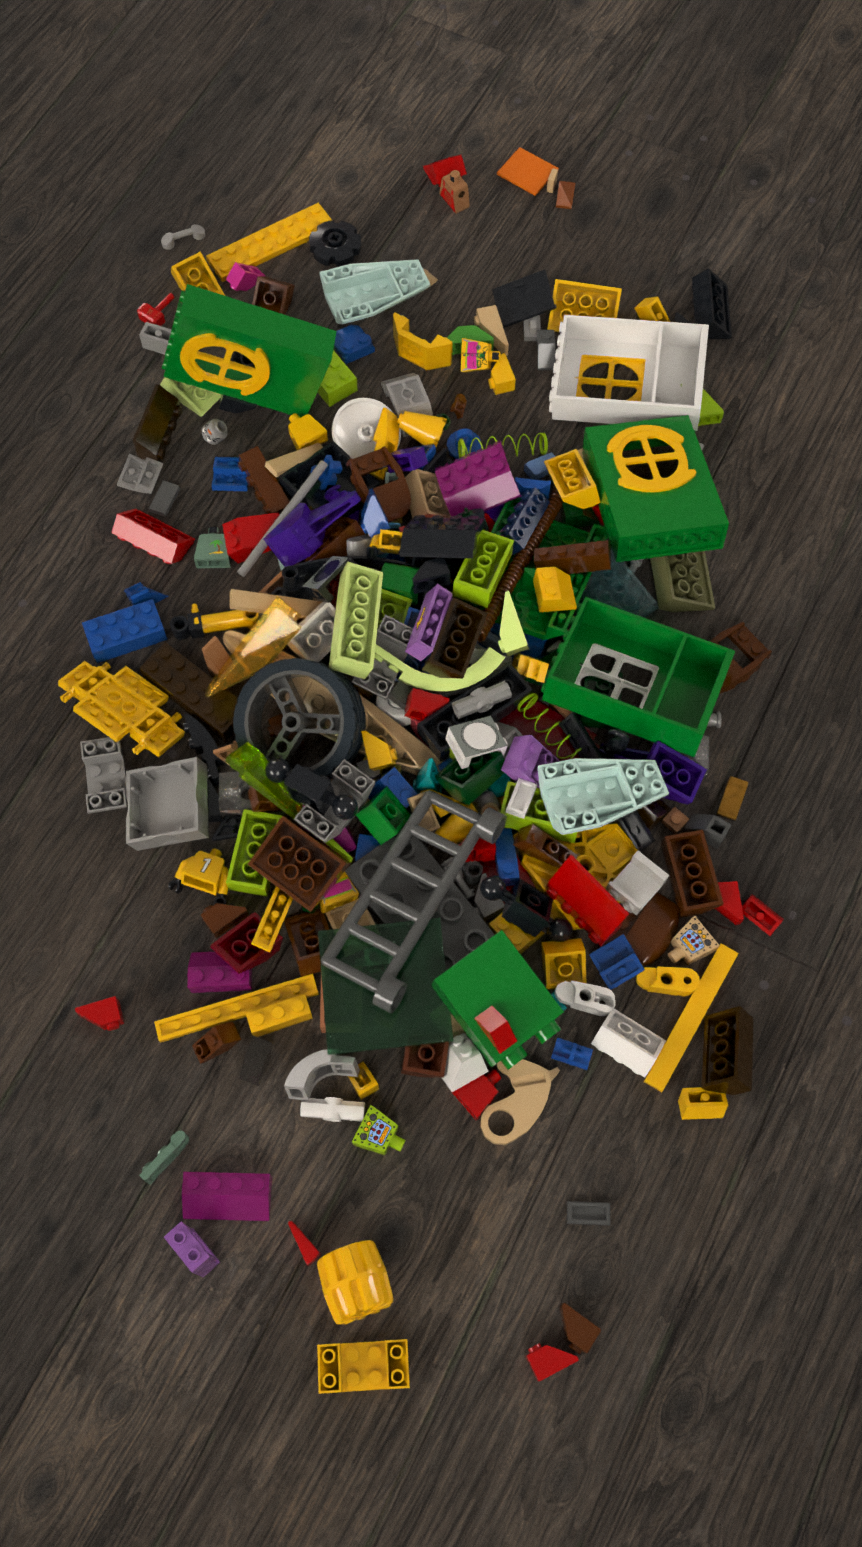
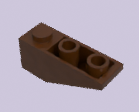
M534 824L520 828L513 844L528 856L560 868L571 854L576 859L578 857L577 854Z

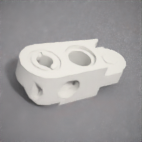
M564 981L558 984L554 991V995L560 1003L597 1016L609 1015L615 1007L614 993L612 990L601 986L577 981ZM580 993L586 994L588 1001L582 1000ZM603 1000L605 1005L600 1004L599 1001Z

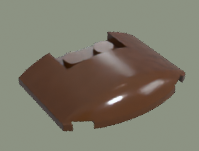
M657 892L637 915L633 912L629 913L620 929L603 945L624 933L643 967L654 963L666 951L675 936L679 924L678 906Z

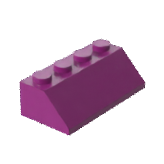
M183 1172V1219L270 1221L272 1176L270 1174Z

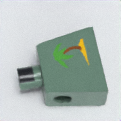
M209 527L208 534L199 535L194 555L196 568H231L224 534H219V528Z

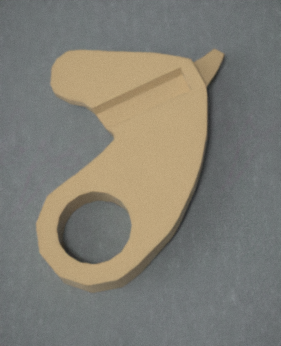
M522 1059L507 1070L501 1061L498 1062L497 1069L510 1079L515 1093L487 1106L481 1115L480 1125L484 1137L493 1144L507 1145L527 1133L545 1107L551 1081L560 1071L558 1067L547 1070L538 1064ZM497 1111L507 1112L514 1121L513 1130L505 1136L494 1134L488 1126L489 1117Z

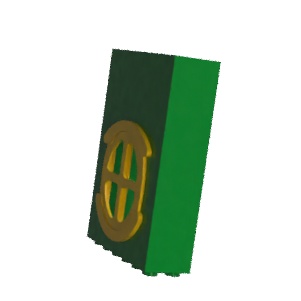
M187 284L186 290H181L162 365V369L165 370L163 377L289 415L297 413L301 418L308 414L331 363L337 331ZM216 346L224 347L226 353L224 358H220L198 350ZM236 351L243 354L252 361L255 368L230 361L232 353Z
M689 415L585 427L582 455L585 465L597 487L601 502L598 506L616 562L723 549L729 522ZM668 445L674 449L672 453L653 454L651 451L652 447ZM643 449L645 452V456L624 458L622 456V452L627 450ZM677 459L678 467L671 476L662 478L655 462ZM648 463L653 479L640 478L630 472L626 466Z

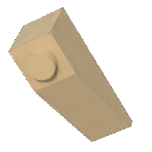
M496 305L477 308L476 316H474L475 326H478V328L494 337V347L502 354L505 353L508 356L509 344Z

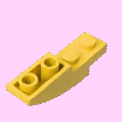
M383 408L374 434L373 441L376 442L374 451L385 446L392 453L398 448L399 423H397V415L387 408ZM388 467L370 473V475L378 480H384Z

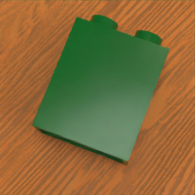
M502 930L434 979L431 985L491 1068L501 1061L506 1069L509 1070L528 1055L521 1045L532 1036H535L542 1045L561 1030L555 1019L564 1011ZM491 1006L508 1021L517 1039L516 1043L501 1054L498 1053L474 1019Z

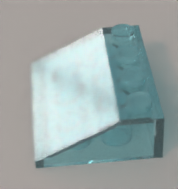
M612 548L611 569L593 571L581 597L583 600L585 597L594 599L646 618L659 608L657 602L625 562L615 561Z

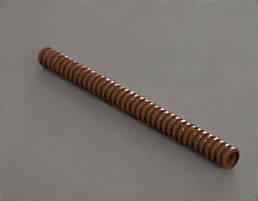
M556 487L549 496L548 501L550 503L525 548L515 554L508 569L501 578L488 608L484 607L482 610L488 614L478 638L479 642L484 641L503 609L505 592L509 591L511 595L514 591L516 584L523 575L524 567L527 568L534 556V549L538 548L549 527L560 511L562 503H564Z

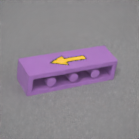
M436 584L425 595L405 650L406 653L419 661H422L433 652L453 593L439 584Z

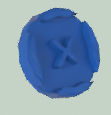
M470 429L455 431L447 440L449 455L453 456L455 460L459 458L458 441L460 438L464 440L469 454L472 440L475 437L480 440L479 436ZM477 439L473 441L471 453L481 449Z

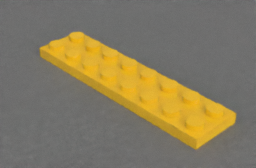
M318 202L206 255V259L221 281L224 282L235 262L256 267L308 242L311 232L317 231L319 224L331 221L332 219Z

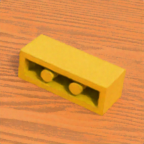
M305 994L246 1013L254 1038L313 1019Z

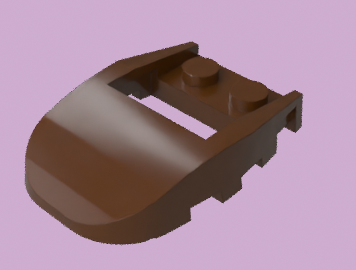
M385 446L379 450L354 459L351 458L347 461L346 466H350L352 472L350 477L352 484H354L363 504L369 490L362 476L389 466L391 469H394L398 479L373 488L388 522L398 520L407 514L411 505V494L400 465Z
M744 622L720 632L710 641L718 644L728 637L751 661L749 665L742 669L732 659L720 693L735 688L741 682H746L761 667L763 661L771 656L772 651L768 650L744 626Z

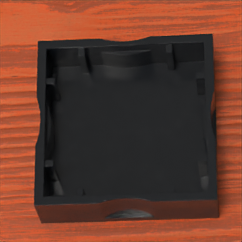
M332 441L315 452L309 459L298 463L279 476V484L285 495L291 500L311 474L312 466L318 465L321 460L324 461L326 455H332L333 461H340L342 465L341 473H335L337 476L335 485H341V488L337 489V491H356L350 478L352 475L350 466H346L347 461L351 459L350 456ZM370 474L362 476L368 490L379 487V482ZM317 480L300 503H305L311 511L329 503L324 498V494L334 485H328L326 490H320L321 482ZM360 500L359 503L346 511L342 516L348 517L364 506L363 502Z

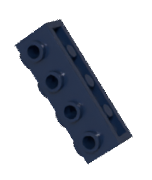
M536 487L522 493L520 502L514 506V512L507 518V524L500 530V536L514 540L512 555L525 548L550 503Z

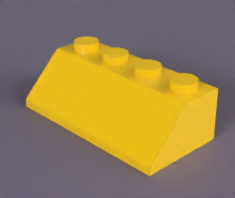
M577 449L544 461L546 469L563 502L582 509L601 503L596 484Z

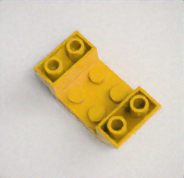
M394 312L393 337L400 357L425 370L451 366L452 341L437 335L430 344L425 339H421L409 332V319Z
M407 1339L317 1345L319 1394L410 1388Z

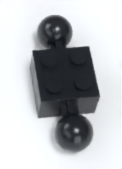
M274 758L267 763L265 768L267 778L274 783L284 782L290 798L304 806L308 804L323 816L328 808L332 806L335 816L342 820L351 819L357 813L358 803L356 799L349 794L335 795L331 780L325 775L321 774L319 776L306 765L302 767L298 764L291 771L289 763L282 758Z
M496 875L487 876L481 882L480 891L484 898L490 901L500 899L505 902L502 917L507 922L513 923L533 937H536L545 927L552 941L564 942L571 938L573 933L571 923L562 917L554 919L550 917L553 899L524 880L519 879L510 891L506 890L504 880Z

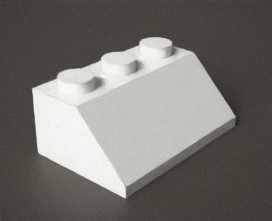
M321 602L282 640L301 659L315 662L321 661L331 651L335 607L331 603Z
M613 1009L591 1044L599 1051L613 1057L618 1063H622L632 1069L634 1073L646 1077L666 1040L616 1009Z

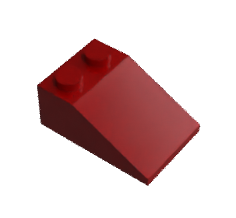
M270 513L239 517L222 524L227 555L238 564L244 562L280 514ZM267 546L263 553L271 551L270 547Z

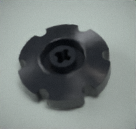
M334 220L323 222L317 226V231L311 232L309 237L310 252L314 253V259L326 266L336 264L337 267L347 265L353 262L354 256L359 255L361 252L360 234H357V229L352 224L345 221L335 223Z

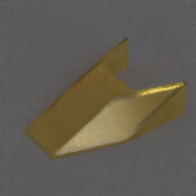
M276 596L207 686L205 696L209 698L255 675L264 666L276 662L278 654L302 628L296 622L301 614Z

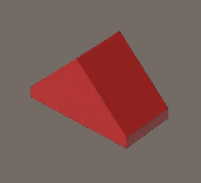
M493 1006L474 1018L499 1054L517 1042L508 1021Z

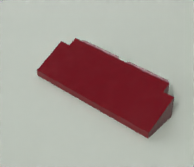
M539 700L525 711L527 718H533L549 708L536 723L538 731L549 729L556 722H561L565 719L561 714L553 711L551 707ZM528 702L523 704L520 709L526 707ZM516 709L499 721L500 723L515 727L523 736L532 735L558 758L556 752L560 744L547 745L545 743L548 731H535L534 725L537 718L525 719L524 711L520 712ZM559 724L550 731L547 737L549 744L560 742L566 737ZM585 727L590 737L594 741L596 734L592 730ZM568 739L560 746L558 756L566 757L576 752ZM576 754V755L573 757V759H574V758H580V757L578 756V754ZM571 757L564 758V759L558 758V759H559L560 761H564V760H569Z

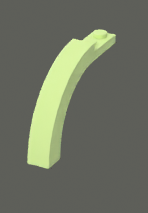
M377 644L374 659L380 663L385 661L389 664L388 668L393 672H401L402 674L398 678L399 681L413 688L429 692H451L474 685L490 675L505 658L491 647H488L482 656L467 668L464 678L457 679L439 678L417 671Z

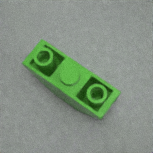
M475 325L458 326L447 337L453 342L452 355L461 354L462 338L492 344L493 351L494 337Z

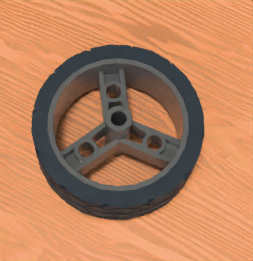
M299 658L273 662L264 666L248 680L237 699L233 725L239 751L246 762H249L250 767L266 779H268L265 773L267 763L274 758H282L289 763L307 733L338 734L337 741L331 752L322 761L310 767L315 774L319 776L321 774L325 775L329 779H333L332 773L344 759L352 763L362 746L363 737L361 731L366 729V718L360 694L345 675L330 669L327 664ZM309 676L318 680L333 695L339 709V715L308 713L292 679ZM287 692L290 694V698L288 701L285 700V694ZM272 693L283 714V728L270 749H268L263 738L261 720L264 705ZM295 705L298 713L291 712L290 706ZM327 719L331 722V726L328 729L325 726ZM290 732H297L293 740L288 738ZM284 742L287 744V750L285 752L282 749V745Z

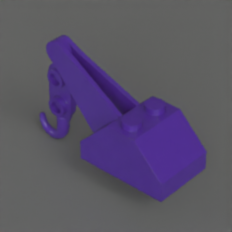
M335 485L324 494V498L329 503L312 511L305 503H299L263 540L284 567L297 564L310 557L323 544L327 527L360 502L361 498L356 491H337V489L341 488V485Z

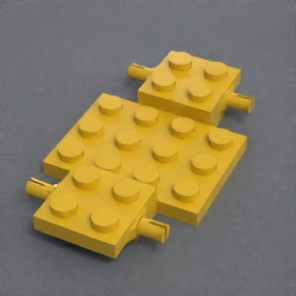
M84 661L58 680V686L67 691L60 696L63 703H66L72 697L77 698L80 702L73 706V711L115 742H118L130 732V737L139 743L132 748L133 753H136V755L147 749L157 757H160L184 737L185 731L176 725V722L182 719L181 714L176 712L171 717L160 709L168 701L169 696L127 666L115 675L107 672V670L111 669L109 663L105 662L102 666L95 667Z

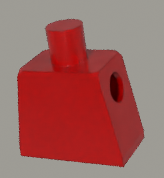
M493 1069L486 1076L483 1074L451 1093L475 1120H478L487 1106L497 1096L498 1090L494 1085L502 1078Z

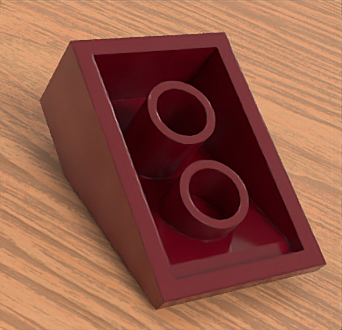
M256 912L252 913L210 946L238 974L266 962L280 951L283 937L279 933L270 952L251 944L262 919Z

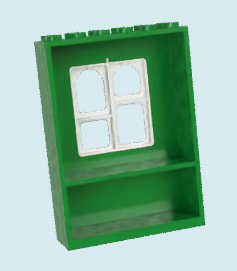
M585 597L583 603H579L575 612L577 615L573 616L569 626L571 628L565 631L563 637L565 641L563 643L560 642L557 653L559 654L553 657L550 664L551 669L547 670L545 682L541 689V692L544 693L542 701L654 743L660 741L673 750L695 757L735 650ZM604 654L615 658L616 662L612 671L605 673L595 669L590 662L592 656ZM623 663H629L651 671L653 675L648 687L619 678L618 674ZM586 676H595L613 683L615 687L609 697L582 687L580 681ZM623 688L643 695L639 708L618 700Z

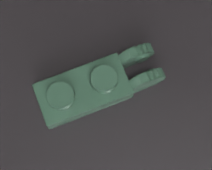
M180 1130L175 1132L171 1136V1143L163 1146L158 1151V1156L142 1168V1173L139 1176L151 1185L188 1145V1135Z

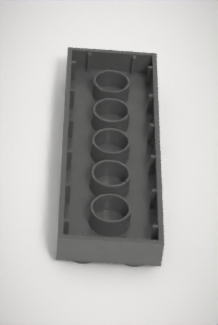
M401 830L397 835L382 845L377 846L346 869L345 873L357 889L359 896ZM412 836L399 858L442 878L445 871L418 838ZM394 868L390 870L378 889L382 893L420 912L434 891L433 888ZM452 883L407 959L443 1004L444 1002L431 986L434 979L495 934L457 886ZM371 901L368 906L395 943L400 946L414 922Z

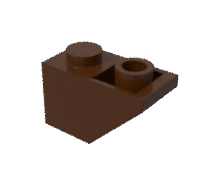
M228 1022L211 1028L192 1047L200 1064L230 1050L241 1040V1037L234 1023Z

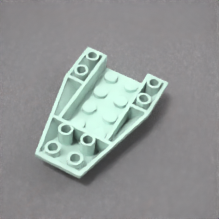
M419 260L354 263L319 272L325 299L338 324H346L375 316L430 287V282Z
M574 758L537 767L540 795L553 829L561 835L602 827L669 794L655 760Z

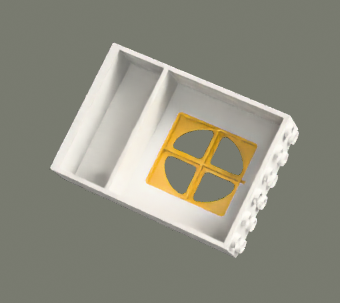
M564 315L563 322H560L559 332L561 333L558 335L557 346L560 347L556 349V363H554L553 373L556 374H554V377L552 376L551 387L554 388H552V391L550 390L549 401H552L549 406V412H552V419L618 424L689 415L693 429L697 431L701 411L709 325ZM600 363L609 364L606 379L583 377V373L588 368ZM622 364L629 367L636 373L638 380L614 379L615 365ZM581 385L605 386V399L589 398L581 389ZM614 386L637 389V392L627 400L611 399V392Z

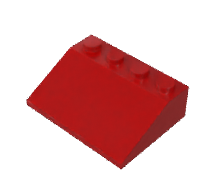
M572 854L549 880L545 888L547 894L561 904V909L575 919L576 925L581 929L584 928L589 933V938L600 946L620 929L629 915Z

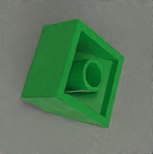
M386 786L358 811L356 816L382 845L398 834L411 814Z

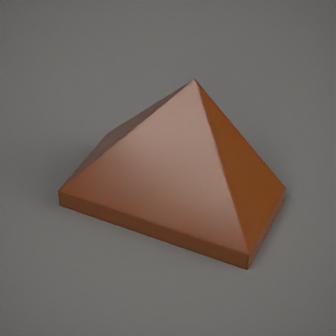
M559 181L556 201L557 208L572 209L575 190L574 182Z

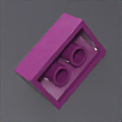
M216 952L191 953L188 964L187 987L191 993L251 991L252 968L238 974Z

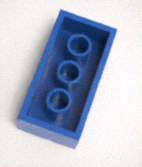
M153 599L82 622L96 663L167 640Z

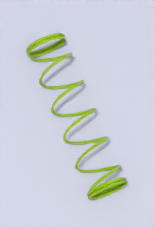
M544 432L536 435L533 447L526 434L520 436L517 449L510 435H506L502 442V445H504L506 437H510L515 447L516 457H518L519 443L521 437L525 435L529 440L532 455L534 456L535 441L540 434L539 447L541 454L546 455L548 450L547 436ZM475 437L471 442L469 454L471 453L472 444L475 439L479 441L482 450H484L481 441L477 437ZM461 438L458 441L459 459L465 456L466 453L468 454L465 442Z
M531 693L527 695L525 698H523L517 706L518 711H524L523 715L525 719L537 718L534 725V729L536 732L548 731L545 738V743L547 745L560 744L556 752V756L558 758L564 759L571 757L570 759H573V757L579 751H581L582 748H579L575 753L569 756H558V750L565 740H567L571 736V734L567 735L560 742H557L555 744H549L547 742V737L550 731L554 727H556L560 723V721L556 722L549 729L538 731L536 729V723L539 720V718L549 710V708L545 709L540 715L536 717L527 718L525 716V711L531 708L536 703L538 695L536 693ZM533 697V698L528 702V704L526 705V707L520 709L521 706L523 705V703H524L525 701H527L529 698Z

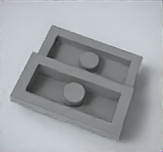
M129 454L117 486L132 491L152 494L163 463L148 457L144 460Z

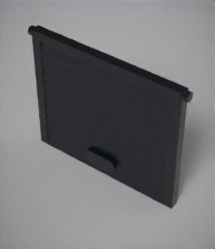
M545 269L492 289L503 328L557 308L556 304H554Z

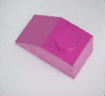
M235 262L226 280L231 284L230 287L232 289L248 291L256 286L257 277L265 275L255 266Z

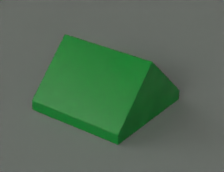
M385 562L381 570L383 572L382 589L412 599L411 604L417 605L418 593L414 594L412 578L420 568Z

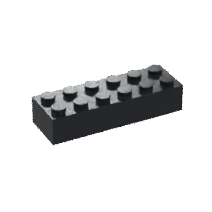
M508 662L418 723L417 733L441 762L450 755V746L445 739L450 726L491 716L494 723H497L515 711L520 701L531 694L533 689L512 664ZM503 681L509 685L512 694L511 698L494 704L486 712L479 713L477 711L460 719L456 717L452 702L469 696L472 691L480 687L488 688Z

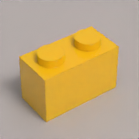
M701 1087L682 1088L678 1099L682 1120L723 1118L728 1107L726 1094L703 1090Z

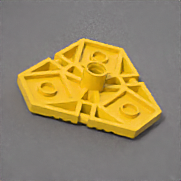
M606 824L599 828L580 831L576 838H580L578 843L557 840L578 855L577 861L581 865L586 866L588 872L605 889L609 881H613L621 873L637 852L632 841L618 824ZM525 854L521 865L541 888L543 893H547L545 889L547 883L559 868ZM556 899L553 900L554 907L563 918L571 923L573 930L581 929L576 925L575 919L561 909V904Z

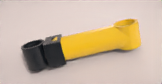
M194 603L192 604V613L187 614L188 620L182 615L175 616L170 621V627L176 639L185 640L190 634L192 639L205 637L204 633L243 627L256 629L259 613L233 610L201 615L197 604Z

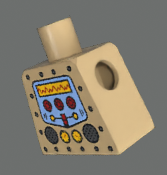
M694 916L672 939L671 945L674 949L668 953V957L673 963L683 958L689 965L714 953L720 945L697 917Z

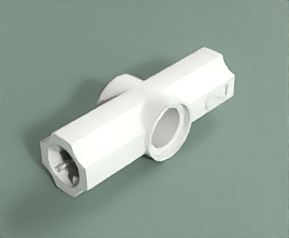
M326 1097L325 1099L309 1098V1101H301V1117L322 1118V1120L340 1122L341 1120L360 1122L364 1119L365 1102L343 1101V1099Z

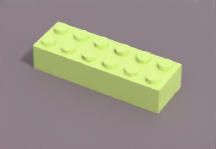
M347 562L341 571L329 660L330 669L362 679H366L372 671L383 572L351 562Z

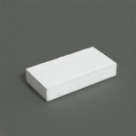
M518 778L505 813L525 819L537 784Z

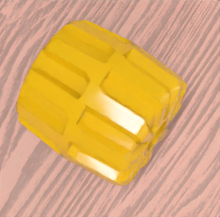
M365 1240L343 1246L329 1252L317 1261L323 1294L336 1324H348L355 1320L364 1319L369 1314H376L380 1310L388 1308L394 1302L386 1268L373 1241Z

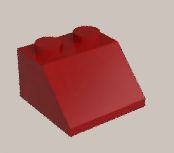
M461 154L423 166L432 184H438L439 187L441 186L442 178L453 170L459 171L461 178L467 174Z

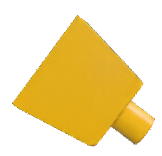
M294 413L289 417L291 422L288 425L289 435L297 450L316 443L322 445L328 441L327 430L310 414L300 418L297 413Z

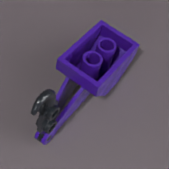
M612 729L608 731L609 734L617 736L601 743L599 751L604 758L655 760L669 792L663 798L683 804L693 802L707 771L706 768L660 741L653 743L650 752L627 748L630 740L628 735L619 730Z

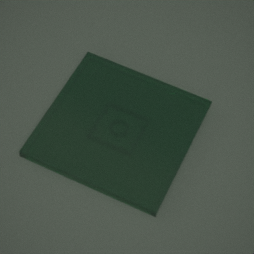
M432 918L396 976L397 979L407 984V989L401 1003L392 1014L373 1005L374 992L321 964L328 1055L454 1042L451 1013L431 986L434 979L446 971L440 918ZM404 921L362 927L400 946L414 922ZM339 929L318 931L320 963L321 957ZM350 934L336 958L379 981L393 956Z

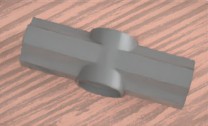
M503 681L488 688L480 687L475 689L469 696L452 702V707L456 717L460 719L477 711L479 713L486 712L494 704L511 698L512 694L509 685Z

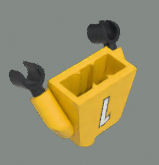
M380 529V535L376 534L372 537L370 546L367 548L366 559L368 560V558L373 557L374 560H377L378 549L384 553L400 555L403 532ZM413 557L411 564L419 563L422 566L424 557Z
M215 848L210 853L198 851L195 856L183 860L175 874L176 879L168 885L169 889L172 891L173 887L178 885L175 892L179 894L183 889L182 884L215 896L219 893V897L215 899L214 904H217L219 900H224V904L227 905L225 894H228L229 889L226 884L229 871L225 867V860L221 858V851Z

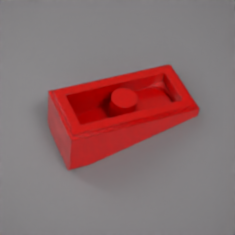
M289 1221L288 1225L306 1265L310 1266L321 1253L293 1221Z

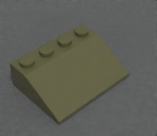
M705 551L650 558L660 610L686 612L715 609Z

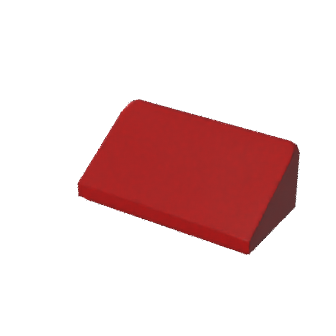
M753 894L742 906L743 915L769 936L773 934L784 920Z

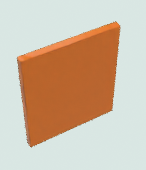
M519 147L497 171V175L536 196L548 183L551 170L559 168Z

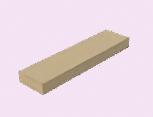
M316 443L266 461L265 467L275 477H279L298 463L309 459L315 452L322 449L323 446L320 443Z

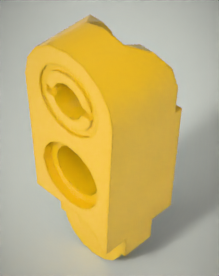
M644 967L645 970L636 975V982L642 989H646L648 992L675 996L691 995L700 983L697 972L690 968ZM661 977L669 978L670 984H664L661 981ZM684 980H691V983L686 984Z

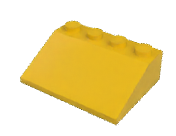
M555 279L553 300L557 308L550 311L547 330L559 332L560 322H563L564 315L617 318L622 289Z

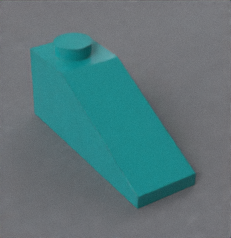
M433 758L427 760L417 773V779L413 781V789L417 794H420L422 790L429 789L442 794L443 786L435 778L439 771Z

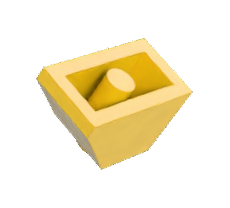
M658 296L645 298L635 307L640 320L670 322Z
M505 353L501 354L500 362H496L491 370V377L488 379L489 387L494 390L495 395L515 390L516 379Z
M365 730L361 731L369 768L376 771L395 766V760L398 759L395 748L392 749V746Z

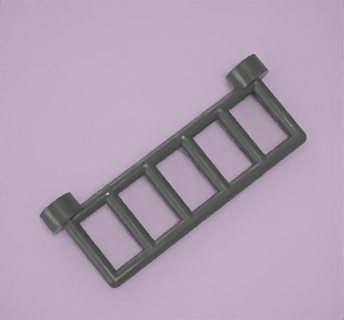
M426 791L321 957V964L374 992L373 1005L392 1014L398 1008L407 989V984L397 979L396 976L479 838L494 844L504 829L507 816L490 807L481 815L434 791ZM432 804L474 824L461 846L419 826ZM412 836L454 856L442 878L399 858ZM392 868L434 889L421 912L378 890ZM371 901L414 922L400 946L357 924ZM350 934L393 956L379 981L336 958Z

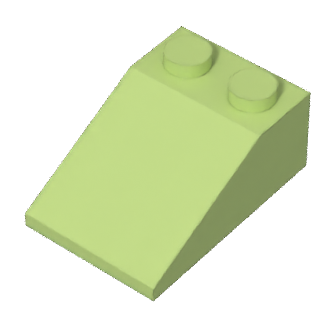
M164 378L160 384L178 398L180 403L200 417L221 398L219 393L169 378Z
M509 591L505 592L499 634L501 640H498L502 653L506 652L507 656L529 649Z

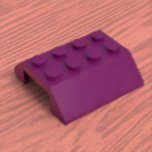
M501 440L493 443V445H488L484 450L479 449L477 452L474 451L461 457V459H456L451 464L446 463L444 466L435 468L443 499L451 516L464 512V508H468V510L481 508L485 512L521 497L505 456L506 453Z

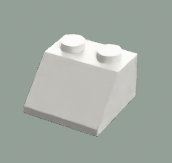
M465 1033L455 1036L449 1041L444 1078H442L450 1091L454 1092L488 1072L481 1053Z

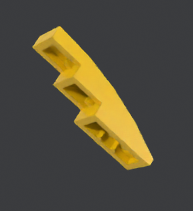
M521 653L514 654L512 666L520 675L544 683L549 666L548 663Z

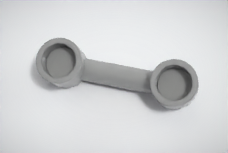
M195 224L191 228L182 231L166 233L161 239L162 247L167 250L172 249L175 246L174 240L193 235V238L196 240H202L206 235L205 230L202 226Z

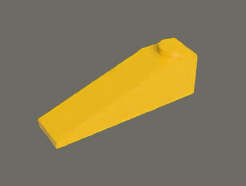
M277 886L271 895L251 943L267 952L271 951L293 898Z

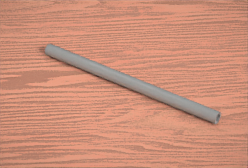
M321 460L290 500L238 569L239 575L242 577L246 576L268 546L263 539L303 500L328 467L325 461Z

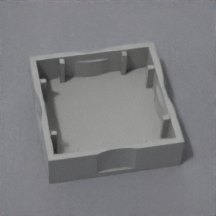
M198 757L174 761L162 766H149L126 771V797L128 802L126 816L127 845L139 851L209 838L207 765Z

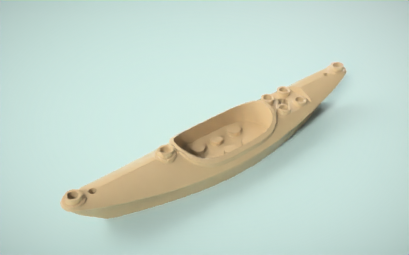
M226 631L223 636L226 648L251 676L268 664L283 659L296 658L273 646L236 631ZM309 676L292 679L308 713L339 715V709L333 695L318 680ZM288 692L285 694L286 701H288L290 698V694ZM360 695L366 718L365 731L392 746V749L395 748L398 757L395 761L397 765H401V770L417 775L429 758H433L436 766L444 762L443 760L440 762L425 744ZM291 705V712L298 713V710L295 707V705ZM329 719L325 722L327 729L331 726ZM320 733L335 742L337 741L338 734ZM362 742L359 753L367 756L364 742Z

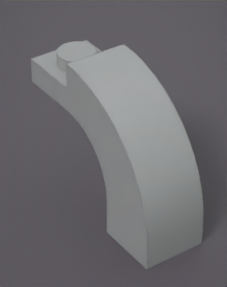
M338 1049L321 1050L308 1055L298 1062L289 1073L284 1087L289 1099L309 1101L314 1086L323 1078L332 1075L358 1077L360 1069L355 1057L341 1056Z

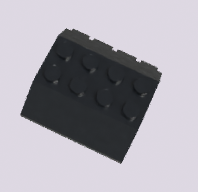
M416 515L403 529L400 557L474 558L477 553V537L482 530L489 532L488 524L485 519H481L478 516H470L468 518L451 516L450 518H443L441 515H436L429 518L424 515Z

